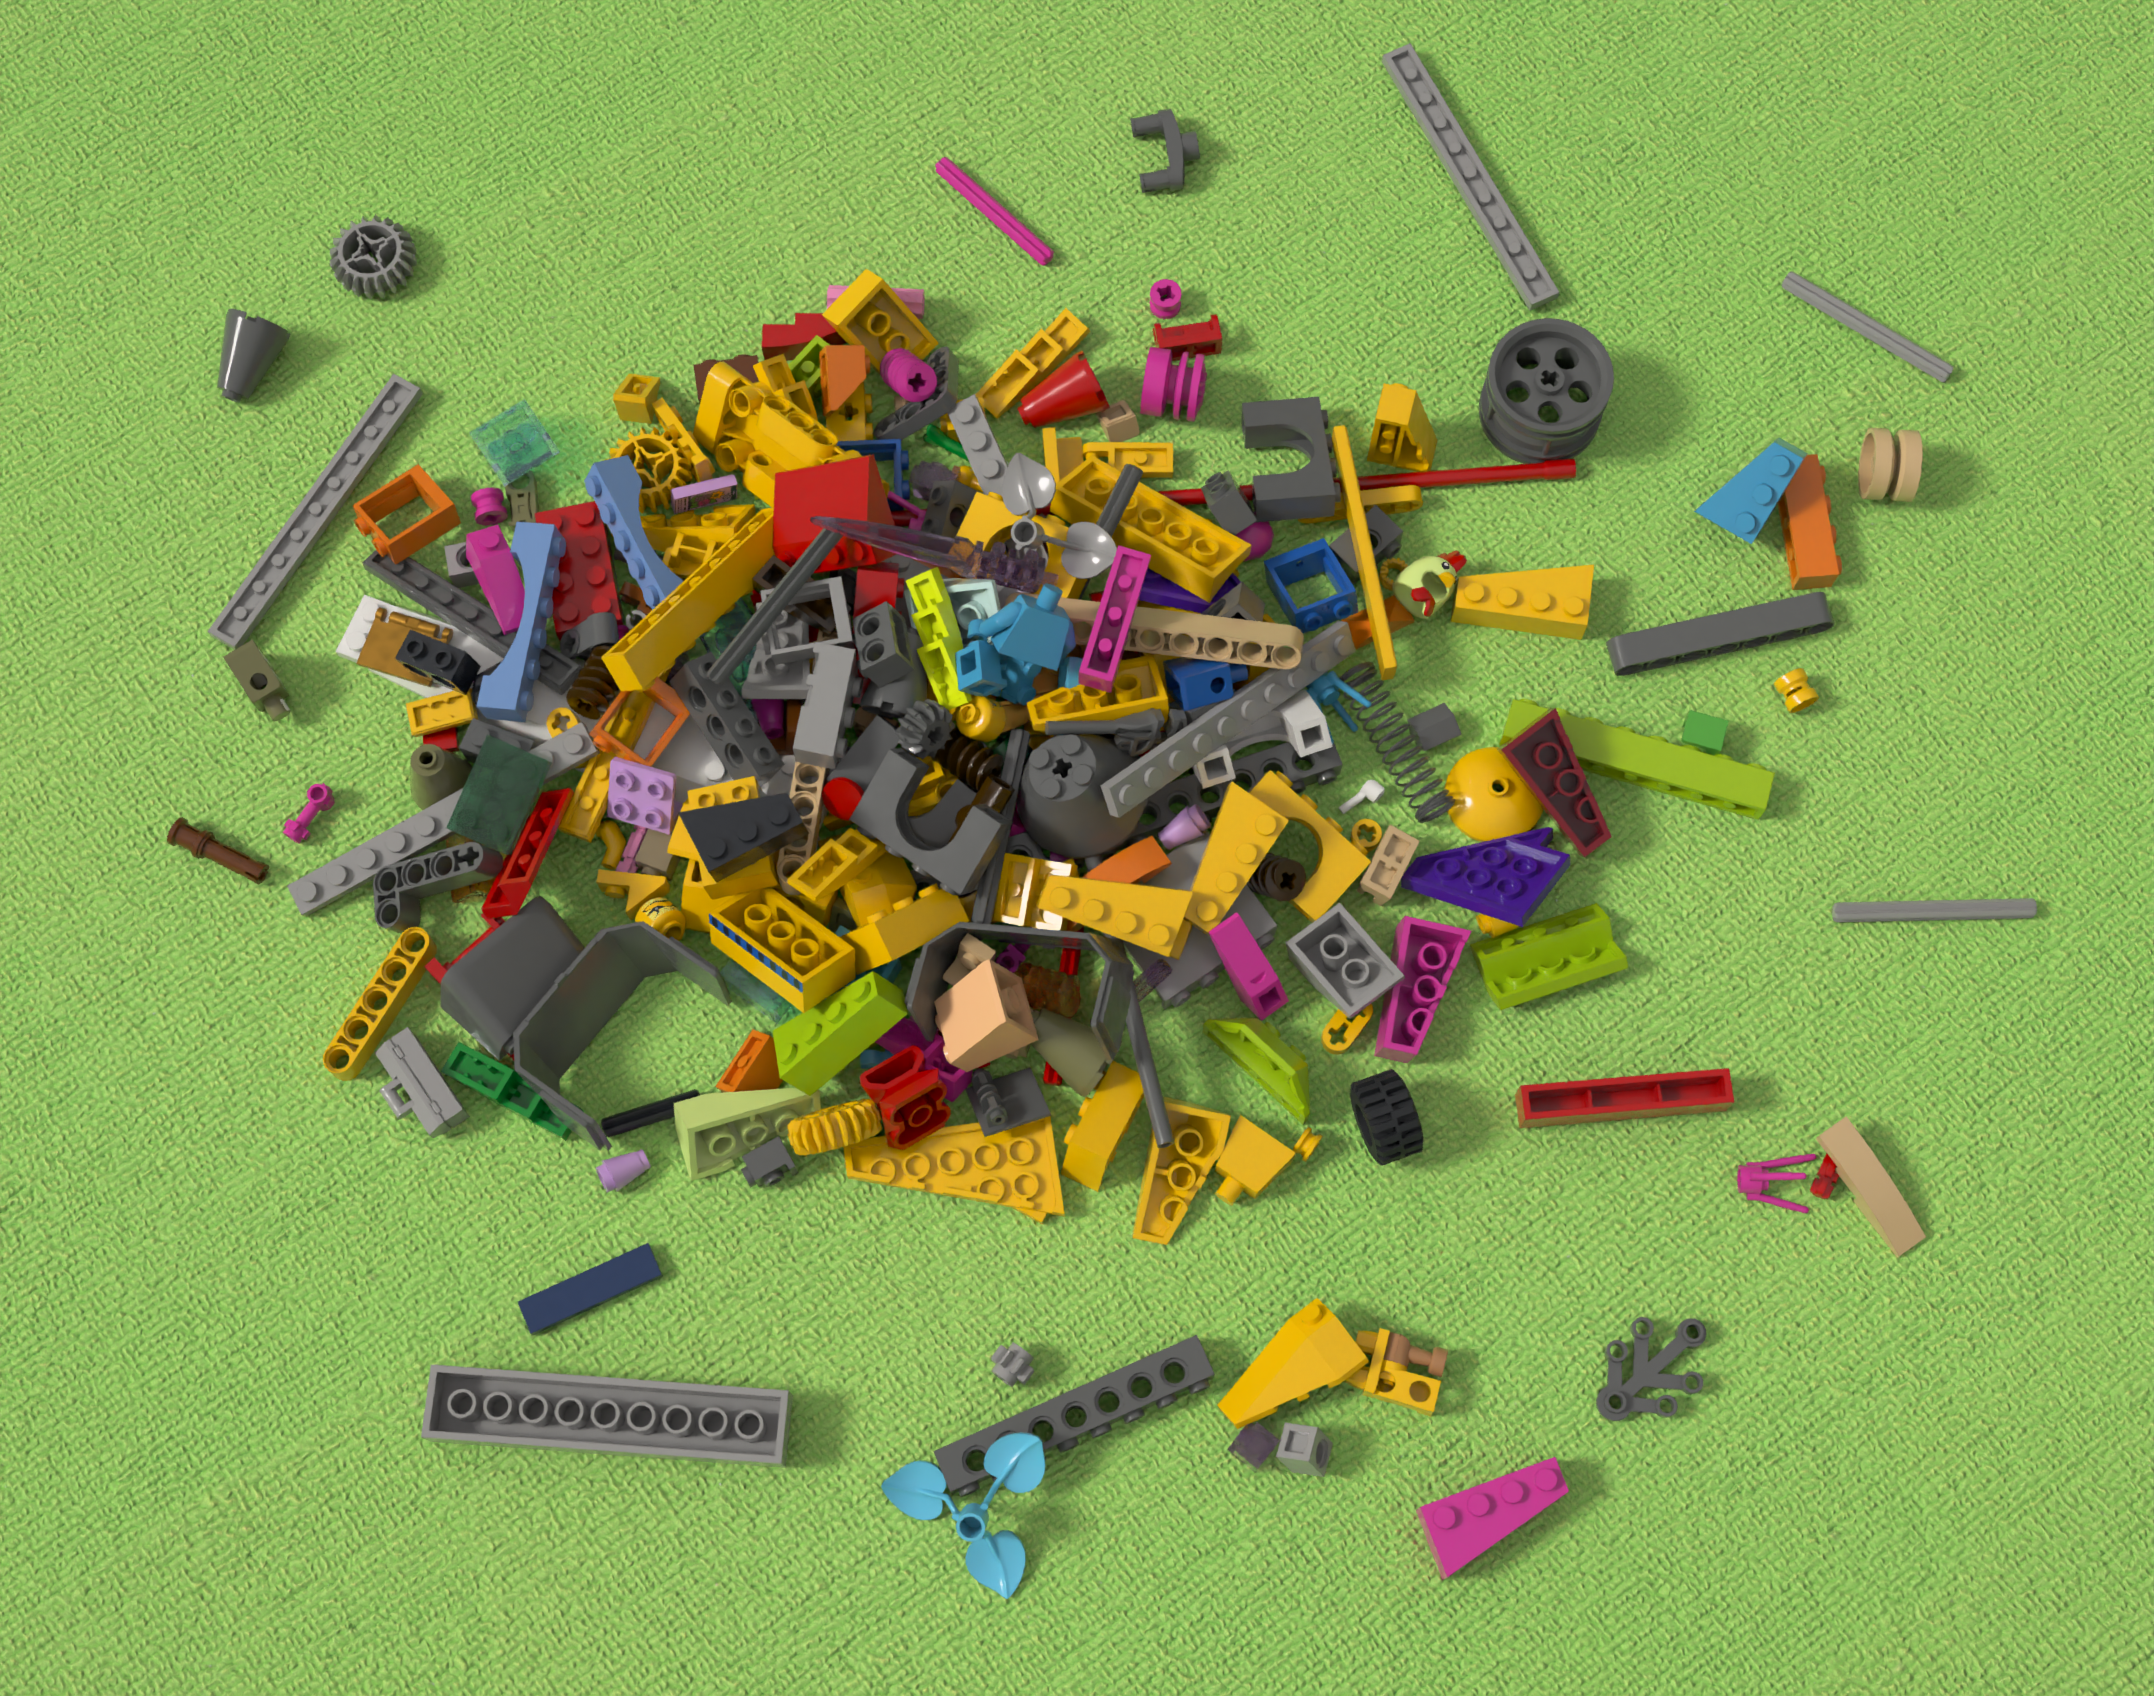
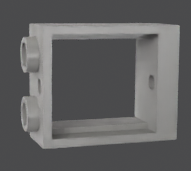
M841 576L806 582L788 605L831 597L838 638L820 641V643L855 649ZM775 588L760 591L762 602L756 603L757 610ZM776 620L768 628V634L762 636L765 655H771L775 665L815 658V653H813L814 643L781 649Z

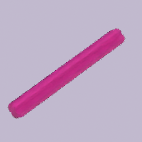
M943 157L935 165L936 172L1040 265L1045 266L1053 259L1054 252L1049 246L948 157Z

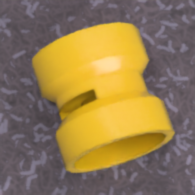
M1803 668L1790 671L1774 682L1778 693L1783 694L1786 699L1784 704L1789 713L1799 712L1811 706L1819 699L1816 690L1808 685V676Z

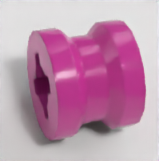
M1162 279L1154 283L1150 290V310L1153 315L1160 319H1171L1179 313L1182 298L1180 286L1169 279Z
M494 487L483 488L471 495L472 505L476 507L474 517L477 524L489 526L499 524L507 519V510L502 506L504 495L501 489Z

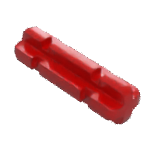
M1827 1153L1817 1172L1819 1178H1814L1810 1187V1192L1813 1195L1825 1200L1830 1198L1834 1186H1831L1832 1183L1836 1184L1839 1178L1835 1171L1837 1165Z

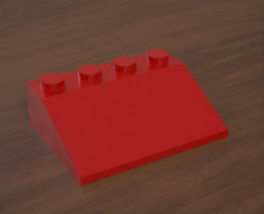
M874 454L775 473L772 547L777 558L792 568L830 520L838 522L844 528L845 534L814 573L877 564L902 552Z

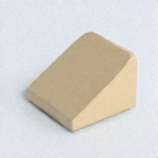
M1125 400L1110 405V408L1104 412L1096 413L1097 419L1109 442H1123L1138 436L1140 433L1136 415Z

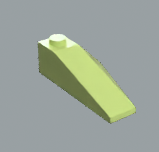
M797 1088L708 1093L673 1103L676 1132L691 1181L726 1171L735 1165L733 1160L762 1146L761 1144L777 1135L786 1137L789 1134L787 1125L790 1121L810 1112L821 1110L819 1089L811 1096Z

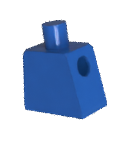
M1186 657L1163 661L1167 693L1184 711L1230 699L1234 695L1232 683L1248 680L1247 667L1244 664Z

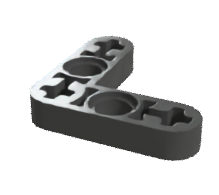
M948 347L937 349L926 363L934 370L937 376V386L934 393L928 399L921 402H909L882 419L873 432L878 440L901 439L902 441L943 416L954 407L958 398L959 360Z

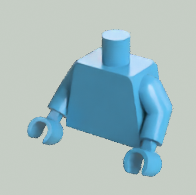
M1048 583L1043 585L1038 598L1020 594L1014 602H1010L986 620L974 619L970 621L968 626L967 638L971 639V637L977 635L979 636L978 640L987 641L988 637H991V641L998 653L1057 671L1059 666L1064 665V658L1076 646L1073 623L1070 621L1065 610L1057 605L1063 591Z

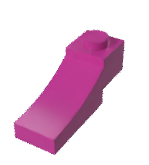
M905 1017L875 1041V1043L894 1055L909 1046H918L924 1054L925 1071L939 1068L940 1079L947 1087V1093L944 1098L951 1102H954L971 1083L973 1070L966 1072L947 1061L943 1051L945 1046L944 1037L935 1034L933 1042L927 1041L917 1024Z

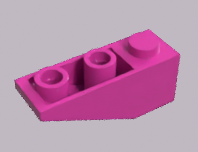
M1234 913L1209 931V935L1240 1001L1261 1021L1289 1002L1278 976L1238 913Z

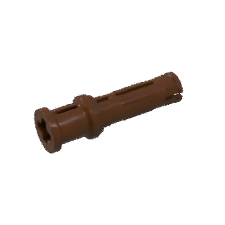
M183 817L178 818L169 830L167 843L172 846L179 845L191 851L192 856L195 858L203 859L206 857L256 884H261L268 874L269 865L215 839L213 832L209 830L202 831L190 825L188 820Z

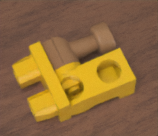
M1379 1328L1378 1333L1358 1330L1356 1344L1363 1353L1372 1355L1369 1367L1363 1366L1347 1378L1345 1383L1363 1390V1396L1403 1406L1431 1417L1434 1413L1441 1381L1407 1372L1409 1363L1429 1366V1374L1442 1377L1448 1349L1434 1347L1433 1351L1429 1352L1410 1345L1409 1340L1405 1336Z

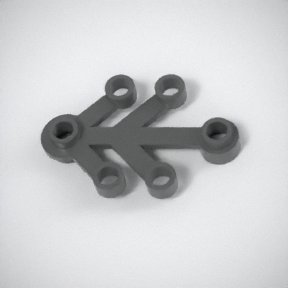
M1639 1317L1634 1320L1630 1326L1631 1334L1634 1337L1633 1376L1622 1385V1361L1628 1355V1348L1622 1341L1614 1340L1610 1342L1604 1351L1605 1357L1608 1360L1607 1386L1598 1393L1596 1398V1406L1599 1413L1610 1421H1620L1626 1418L1630 1412L1654 1413L1662 1418L1674 1415L1678 1405L1676 1400L1670 1395H1663L1657 1400L1632 1396L1642 1387L1682 1390L1690 1395L1702 1389L1703 1378L1697 1372L1691 1371L1684 1375L1660 1374L1659 1372L1684 1349L1696 1348L1704 1342L1706 1328L1703 1323L1693 1318L1681 1322L1675 1331L1676 1338L1648 1362L1649 1337L1653 1333L1654 1326L1651 1320L1646 1317ZM1639 1322L1646 1324L1648 1327L1647 1334H1639L1636 1330V1324ZM1693 1326L1697 1329L1698 1337L1696 1339H1692L1687 1335V1327ZM1616 1345L1621 1348L1622 1356L1620 1358H1615L1611 1355V1346ZM1687 1377H1693L1696 1379V1389H1690L1687 1387ZM1611 1396H1616L1620 1399L1621 1406L1619 1409H1614L1610 1406L1609 1398ZM1662 1400L1670 1402L1672 1407L1670 1413H1665L1660 1409V1402Z

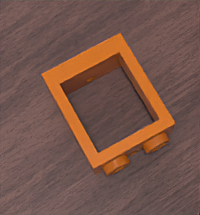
M419 464L353 505L357 515L354 523L364 537L370 535L373 539L372 544L382 557L387 555L395 565L461 524L454 503ZM420 496L433 510V513L392 539H389L377 526L376 522Z
M656 677L654 679L655 684L643 691V693L674 715L675 718L645 759L604 730L632 691H620L588 735L594 738L593 744L603 752L609 754L612 751L622 759L652 767L690 713L676 691Z

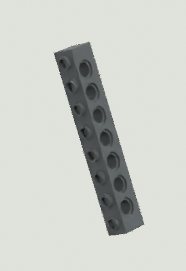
M1195 1335L933 1452L951 1494L959 1492L960 1497H964L979 1490L980 1486L978 1483L991 1477L993 1482L997 1479V1477L990 1475L985 1468L981 1471L970 1470L967 1466V1460L971 1454L976 1452L986 1455L989 1447L1003 1436L1020 1432L1033 1434V1430L1037 1425L1046 1423L1053 1428L1054 1433L1050 1440L1043 1442L1044 1456L1045 1453L1058 1448L1060 1453H1063L1078 1446V1439L1091 1433L1092 1438H1097L1112 1430L1110 1424L1124 1419L1125 1424L1131 1423L1145 1416L1143 1410L1156 1404L1158 1409H1162L1177 1402L1176 1395L1189 1390L1190 1394L1193 1395L1210 1387L1208 1381L1213 1379L1215 1374L1198 1336ZM1169 1366L1180 1367L1184 1372V1379L1179 1383L1168 1382L1164 1377L1165 1369ZM1138 1380H1145L1151 1385L1152 1392L1145 1398H1138L1131 1391L1133 1383ZM1107 1394L1114 1395L1119 1401V1407L1111 1413L1102 1411L1098 1405L1100 1398ZM1080 1409L1086 1414L1087 1419L1082 1426L1072 1427L1066 1422V1415L1070 1410Z

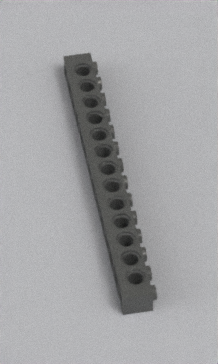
M1289 742L1231 761L1235 779L1204 789L1195 774L1168 783L1149 796L1147 808L1144 807L1142 813L1154 816L1156 821L1150 825H1144L1138 821V827L1131 836L1115 849L1102 854V861L1117 854L1116 851L1125 849L1150 836H1153V838L1159 837L1158 833L1178 815L1169 808L1174 803H1181L1188 807L1197 804L1211 823V819L1218 815L1227 787L1231 782L1247 783L1250 787L1247 791L1249 793L1269 770L1280 771L1293 783L1290 788L1296 794H1299L1306 790V786L1318 782L1319 785H1326L1335 781L1337 776L1340 775L1343 765L1335 744L1333 743L1331 748L1303 757L1298 755ZM1300 760L1308 761L1313 768L1307 771L1300 770L1295 763ZM1212 792L1219 799L1214 803H1207L1201 796L1204 793ZM1027 831L1009 837L1006 853L1050 860V857L1042 853L1044 848L1039 846ZM1085 859L1074 860L1075 864L1078 865L1077 869L1085 866ZM916 870L910 871L917 885L916 893L936 883L939 889H941V882L932 875L927 877ZM978 881L977 885L975 886L973 892L966 893V894H962V895H959V894H958V897H962V896H965V895H968V894L977 892L978 885H979V881Z

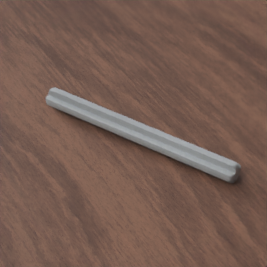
M1790 271L1783 280L1782 288L1937 380L1945 382L1952 373L1954 367L1797 273Z
M2033 898L1836 902L1832 906V918L1835 922L2033 918L2037 914V904Z

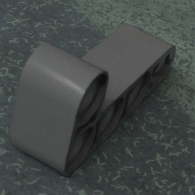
M468 842L384 866L376 873L373 881L374 909L377 924L382 928L400 934L410 927H419L421 921L420 899L495 878L503 868L501 853L477 842Z

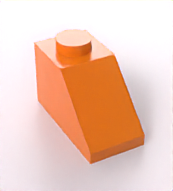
M826 345L819 352L823 416H831L866 379V375L870 373L869 355H865L864 345Z

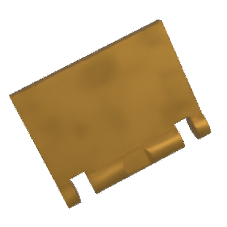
M379 607L356 664L431 688L433 682L411 674L395 657L410 629L446 644H449L453 637V629L445 627L441 639H438L436 637L440 631L439 625L394 611L391 612L389 622L386 623L383 621L387 617V609Z

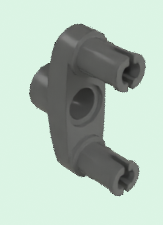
M1171 109L1158 110V114L1130 118L1133 138L1161 133V136H1165L1169 160L1167 169L1139 174L1142 193L1170 189V191L1184 189V162L1200 159L1196 131L1180 133Z

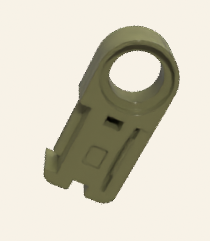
M514 466L505 475L506 497L510 502L511 522H508L513 532L515 531L516 522L536 523L534 513L539 512L537 482L533 472L526 466ZM524 475L530 478L529 484L523 489H516L512 486V482L517 476Z

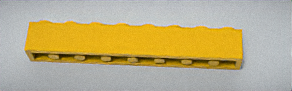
M774 507L761 509L601 657L621 691L637 690V692H643L655 684L654 679L661 672L672 668L676 663L675 659L681 653L692 649L696 645L695 640L701 634L712 630L716 626L715 621L721 615L732 611L736 606L735 602L740 597L754 590L752 578L775 555L772 547Z

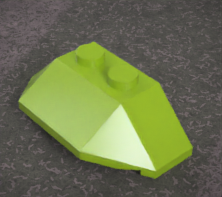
M1258 1018L1208 1019L1203 1024L1202 1032L1302 1125L1308 1121L1310 1115L1308 1064L1304 1062L1306 1060L1305 1055L1294 1045L1288 1047L1279 1039L1281 1034L1271 1023L1265 1022L1263 1024Z

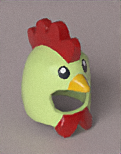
M1458 550L1452 551L1448 555L1442 553L1438 556H1424L1414 561L1396 577L1392 586L1393 593L1397 600L1411 614L1421 619H1428L1443 606L1456 589L1458 583L1457 572L1466 564L1467 559Z

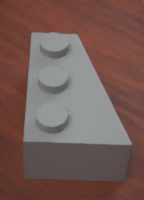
M815 642L813 653H815L816 663L813 674H808L806 685L810 686L805 705L801 706L793 752L795 762L835 770L838 758L844 759L847 739L844 738L846 727L852 728L855 708H852L854 697L859 698L861 695L863 677L858 675L855 649Z

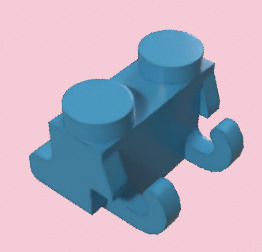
M999 653L1002 679L1007 680V687L1002 689L1001 697L1014 704L1021 703L1022 705H1027V702L1032 701L1036 695V689L1032 687L1034 677L1039 674L1042 666ZM998 690L992 693L991 695L998 697L1000 696L1001 690Z

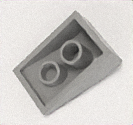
M1341 903L1286 942L1289 960L1313 987L1349 1019L1405 978L1404 974Z

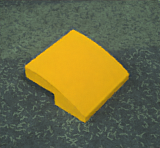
M1005 853L993 921L1037 929L1066 931L1068 919L1037 908L1036 905L1048 874L1076 877L1078 865Z

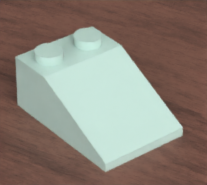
M943 579L957 620L963 648L967 647L970 642L978 640L979 637L976 635L971 637V639L967 638L970 621L974 619L986 620L1001 610L995 580ZM909 589L904 591L910 623L911 627L916 629L911 615L917 613L918 610ZM988 637L987 642L991 645H994L991 641V637Z

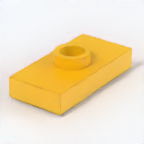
M472 688L469 689L466 695L451 691L406 703L412 736L420 737L471 723L473 718L479 720L476 705L471 697Z

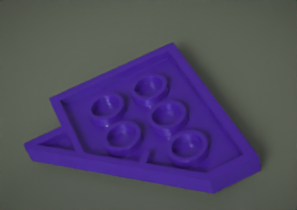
M1545 827L1417 857L1403 874L1401 888L1523 927L1571 865L1570 855L1547 848L1553 839V828Z

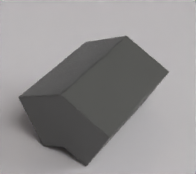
M1445 703L1407 719L1408 724H1410V735H1417L1415 742L1417 746H1423L1422 751H1426L1461 735L1455 716Z

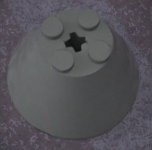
M1116 734L1055 735L1030 754L1022 773L1016 802L1017 811L1027 833L1045 850L1071 859L1096 857L1121 845L1138 827L1137 822L1143 813L1144 807L1147 808L1149 797L1118 818L1109 814L1101 789L1102 784L1141 758L1139 755L1129 756L1128 750L1122 751L1117 749L1114 741Z

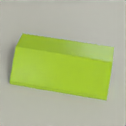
M1597 903L1504 933L1495 938L1491 937L1470 944L1488 995L1499 1010L1628 968L1627 956L1613 941L1610 918Z

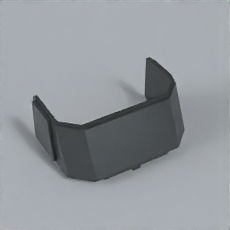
M644 921L601 929L567 970L556 978L555 984L513 1032L515 1071L543 1099L566 1127L598 1150L604 1147L609 1151L612 1145L593 1118L560 1095V1078L644 978L678 971L727 1006L732 1002L729 996L730 993L717 967L672 936L668 939Z
M958 922L923 945L921 956L916 958L905 997V1005L927 1041L933 1042L937 1030L935 1021L937 1011L934 1001L947 992L949 985L948 982L943 980V975L955 961L960 942L969 933L980 941L989 939L1006 943L1039 945L1046 949L1061 947L1097 951L1105 960V966L1091 1020V1028L1107 1060H1114L1115 1052H1119L1131 1001L1129 993L1134 976V965L1112 938L1082 932Z

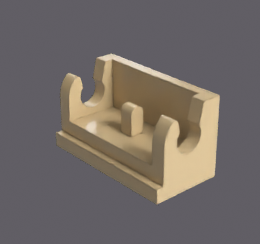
M1389 825L1359 883L1357 891L1360 894L1368 892L1374 895L1373 902L1380 906L1389 901L1420 841Z

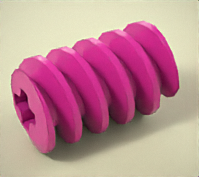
M903 348L893 349L887 352L881 361L880 375L883 382L905 400L921 402L928 399L934 393L937 386V376L934 370L909 350Z

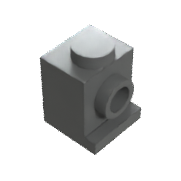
M779 1136L742 1156L746 1167L742 1168L741 1171L750 1187L756 1184L758 1187L764 1184L766 1187L780 1182L785 1177L783 1173L790 1171L792 1176L798 1173Z

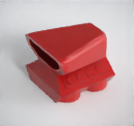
M909 1046L860 1075L862 1088L882 1114L888 1147L900 1150L907 1149L943 1128L951 1115L949 1106L944 1102L947 1087L940 1079L939 1068L925 1071L924 1054L918 1046Z

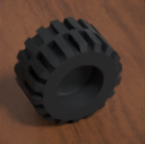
M1393 1069L1351 1084L1350 1099L1358 1128L1369 1153L1379 1165L1383 1166L1422 1152L1423 1132L1416 1107L1403 1079Z

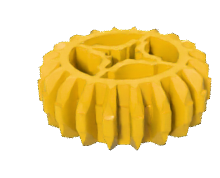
M641 427L640 435L634 436L629 431V440L624 441L618 438L617 444L619 449L610 448L609 454L611 458L609 459L628 455L630 460H633L636 457L633 465L642 480L641 487L650 488L640 490L639 512L643 514L646 507H650L651 511L656 514L657 506L661 504L668 510L670 507L668 501L671 500V490L687 485L686 482L692 481L690 470L693 466L692 464L689 465L688 459L683 456V450L681 447H678V437L672 439L668 431L664 432L661 436L659 430L655 427L650 434H647L646 430ZM643 463H646L648 469H651L654 478L645 470ZM673 469L668 479L661 484L663 477L670 473L669 470Z
M871 1099L854 1100L795 1118L787 1125L788 1138L795 1154L806 1156L820 1152L824 1153L875 1136L882 1130L880 1121L882 1119L876 1104Z

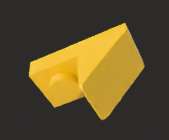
M598 869L596 883L600 890L605 892L606 896L624 898L625 894L628 895L626 914L630 920L635 919L642 904L653 898H663L670 891V885L664 876Z

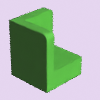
M1689 710L1682 727H1684L1681 741L1685 744L1703 748V753L1710 755L1720 754L1729 721Z

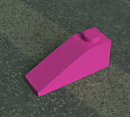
M498 524L468 533L466 536V557L504 635L516 632L519 629L523 614L525 589L513 555L510 553V548Z

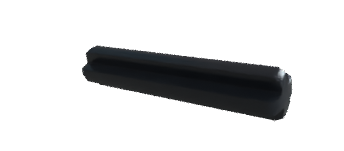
M694 1089L605 1117L601 1120L603 1132L606 1137H612L675 1117L673 1103L700 1096V1092Z

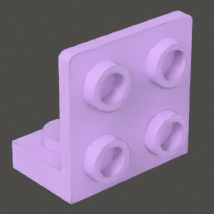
M614 757L610 762L607 817L670 835L675 828L679 816L678 812L681 811L683 805L682 802L675 801L677 776L674 773Z

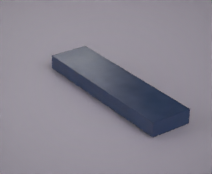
M646 1243L518 1301L530 1334L535 1335L663 1277L650 1244Z

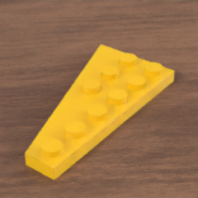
M1050 1116L984 1137L979 1122L943 1127L905 1150L888 1147L886 1136L865 1139L843 1147L848 1179L1012 1208L1017 1207L1065 1217Z

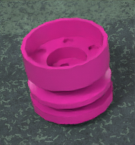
M1150 347L1144 375L1140 414L1162 417L1168 403L1173 404L1174 419L1179 420L1182 406H1188L1187 421L1195 422L1205 394L1207 380L1204 363L1205 355L1196 354L1194 368L1188 367L1189 352H1183L1179 366L1172 365L1171 350Z

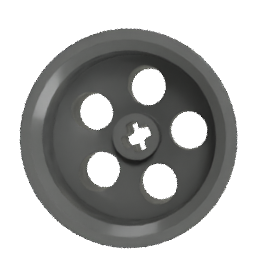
M1553 318L1536 319L1520 324L1510 330L1499 341L1492 353L1479 399L1480 423L1489 441L1502 454L1523 464L1573 459L1581 454L1594 439L1612 393L1614 372L1608 352L1591 332L1566 320ZM1538 364L1534 369L1522 368L1525 365ZM1514 388H1524L1527 390L1529 398L1524 402L1517 403L1511 401L1506 393ZM1570 388L1580 389L1584 392L1588 401L1584 403L1573 401L1568 394V390ZM1544 406H1552L1558 412L1559 421L1555 423L1544 422L1540 419L1538 411Z

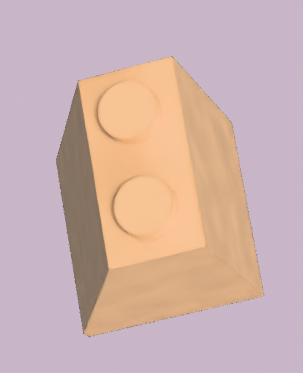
M990 959L982 962L934 1001L937 1011L935 1021L937 1027L943 1033L945 1046L943 1047L944 1055L951 1065L966 1072L1039 1040L1022 978Z

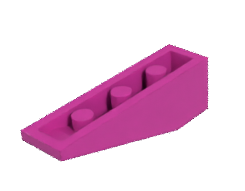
M1118 545L1081 663L1078 684L1109 693L1112 692L1151 559L1150 554Z

